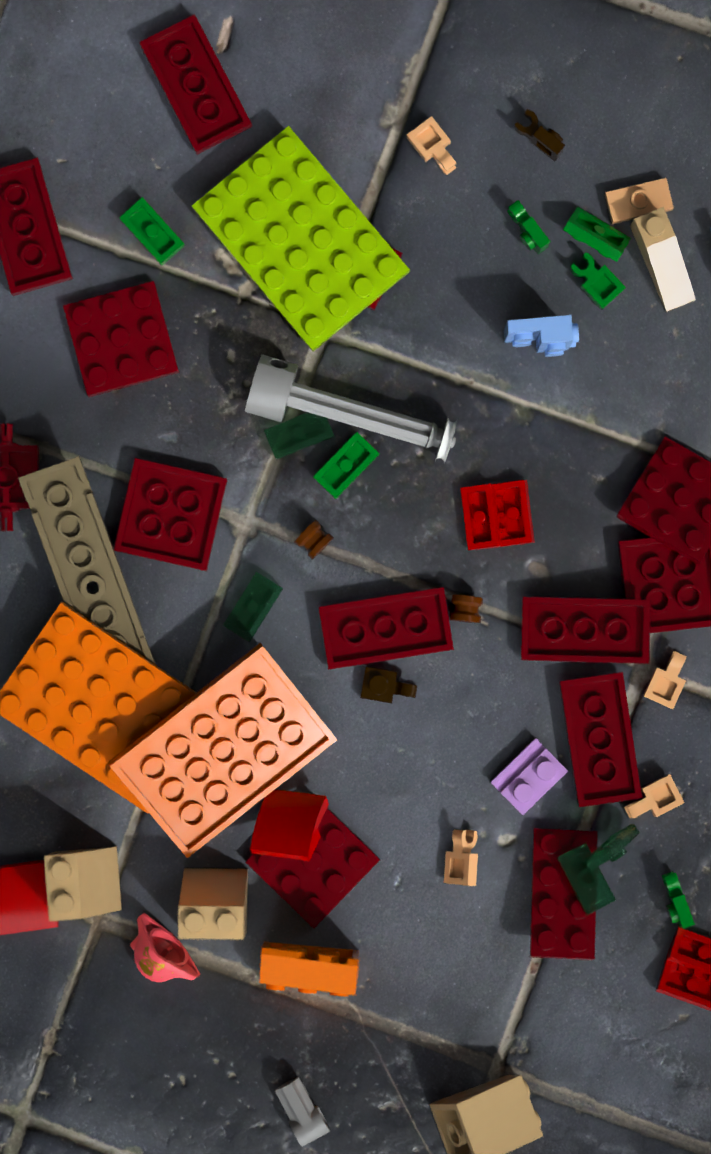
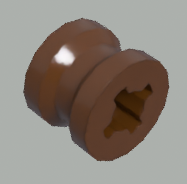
M315 520L294 542L299 547H304L308 551V556L313 560L329 545L334 537L330 533H325L321 530V524Z
M452 595L451 601L454 604V610L450 613L449 620L481 623L479 607L483 605V598Z

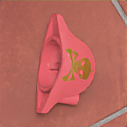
M145 913L137 918L139 934L130 943V947L134 950L135 964L144 977L154 982H165L172 978L194 980L201 975L185 947L171 932Z

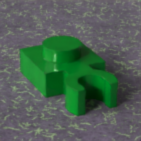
M519 200L510 205L507 213L520 227L522 234L519 237L528 250L534 249L539 255L549 247L551 241L533 217L528 215Z
M585 252L582 258L587 262L588 267L581 270L573 263L570 266V270L574 276L586 280L581 289L603 310L626 287L606 265L597 270L594 267L593 257Z
M672 871L661 875L671 903L666 905V909L672 924L677 922L678 926L682 929L695 925L676 872Z

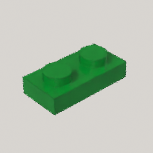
M143 197L119 217L120 221L161 266L185 246L183 241Z
M580 207L576 208L563 229L575 240L584 242L596 249L602 256L611 258L618 262L631 240L629 236Z
M356 432L313 476V479L336 500L380 453Z

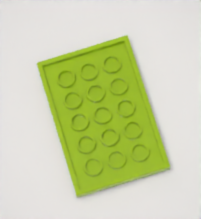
M289 126L192 205L193 210L312 352L410 272V269Z

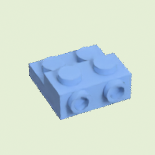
M571 315L507 320L504 328L505 343L512 342L513 347H524L531 345V341L536 340L537 353L545 352L546 357L564 355L565 350L576 347V342H579L578 324H572Z

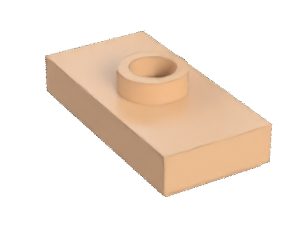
M667 178L608 191L604 194L612 224L633 220L664 207L665 212L671 211L674 208Z

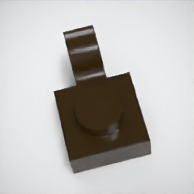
M527 109L524 116L530 119L531 125L524 127L519 122H516L514 125L515 131L529 138L535 147L555 162L565 148V144L562 143L563 138L551 128L546 130L542 126L539 127L537 115L532 110Z
M366 667L360 698L392 704L394 695L416 698L418 686L396 682L397 672Z

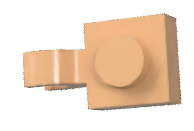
M432 116L407 134V139L425 162L434 157L445 175L456 169V161L445 149L451 144V140Z
M673 651L665 671L657 667L655 668L643 696L670 709H674L686 680L679 678L678 675L687 656Z
M668 774L642 787L641 792L644 798L630 803L624 809L629 819L636 818L651 810L654 817H658L682 805L684 801L671 775Z
M453 830V851H446L444 883L476 886L478 854L471 853V850L477 843V831Z

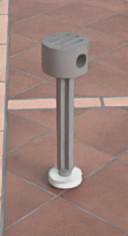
M261 355L245 408L247 413L282 423L287 406L417 444L426 447V449L432 446L437 447L436 459H443L444 464L449 449L453 448L456 443L454 433L457 421L451 422L447 418L443 430L438 428L434 422L430 423L295 383L298 369L297 364Z

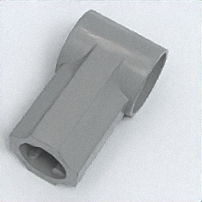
M299 1076L275 1089V1093L290 1119V1127L302 1147L330 1132L324 1115L319 1107L315 1106Z

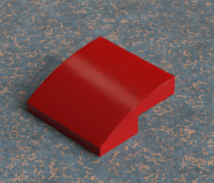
M527 480L460 488L468 550L535 543Z
M273 790L264 797L253 831L250 846L251 853L310 861L321 838L318 827L329 805L327 797L324 795Z
M38 860L0 866V935L58 927L59 921H49L45 861Z
M678 927L655 991L711 1011V938Z

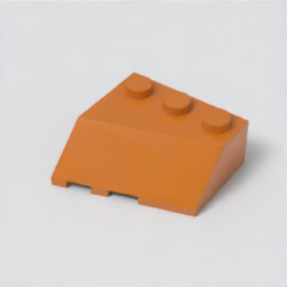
M264 941L261 949L259 983L266 984V989L284 991L286 986L298 988V992L315 994L317 991L330 992L329 994L334 996L356 995L359 950Z

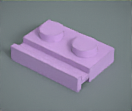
M534 738L490 783L524 815L568 770Z

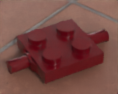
M7 423V435L6 424H0V531L2 532L14 531L13 513L30 509L18 478L39 470V446L14 443L13 424Z

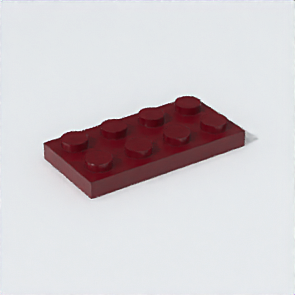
M195 14L139 42L196 155L252 127L249 117Z
M38 157L0 168V256L12 296L73 279Z
M444 587L319 607L328 670L454 650Z
M523 597L521 660L650 664L651 600Z
M623 672L559 681L578 807L642 798Z
M533 829L530 958L595 960L598 831Z

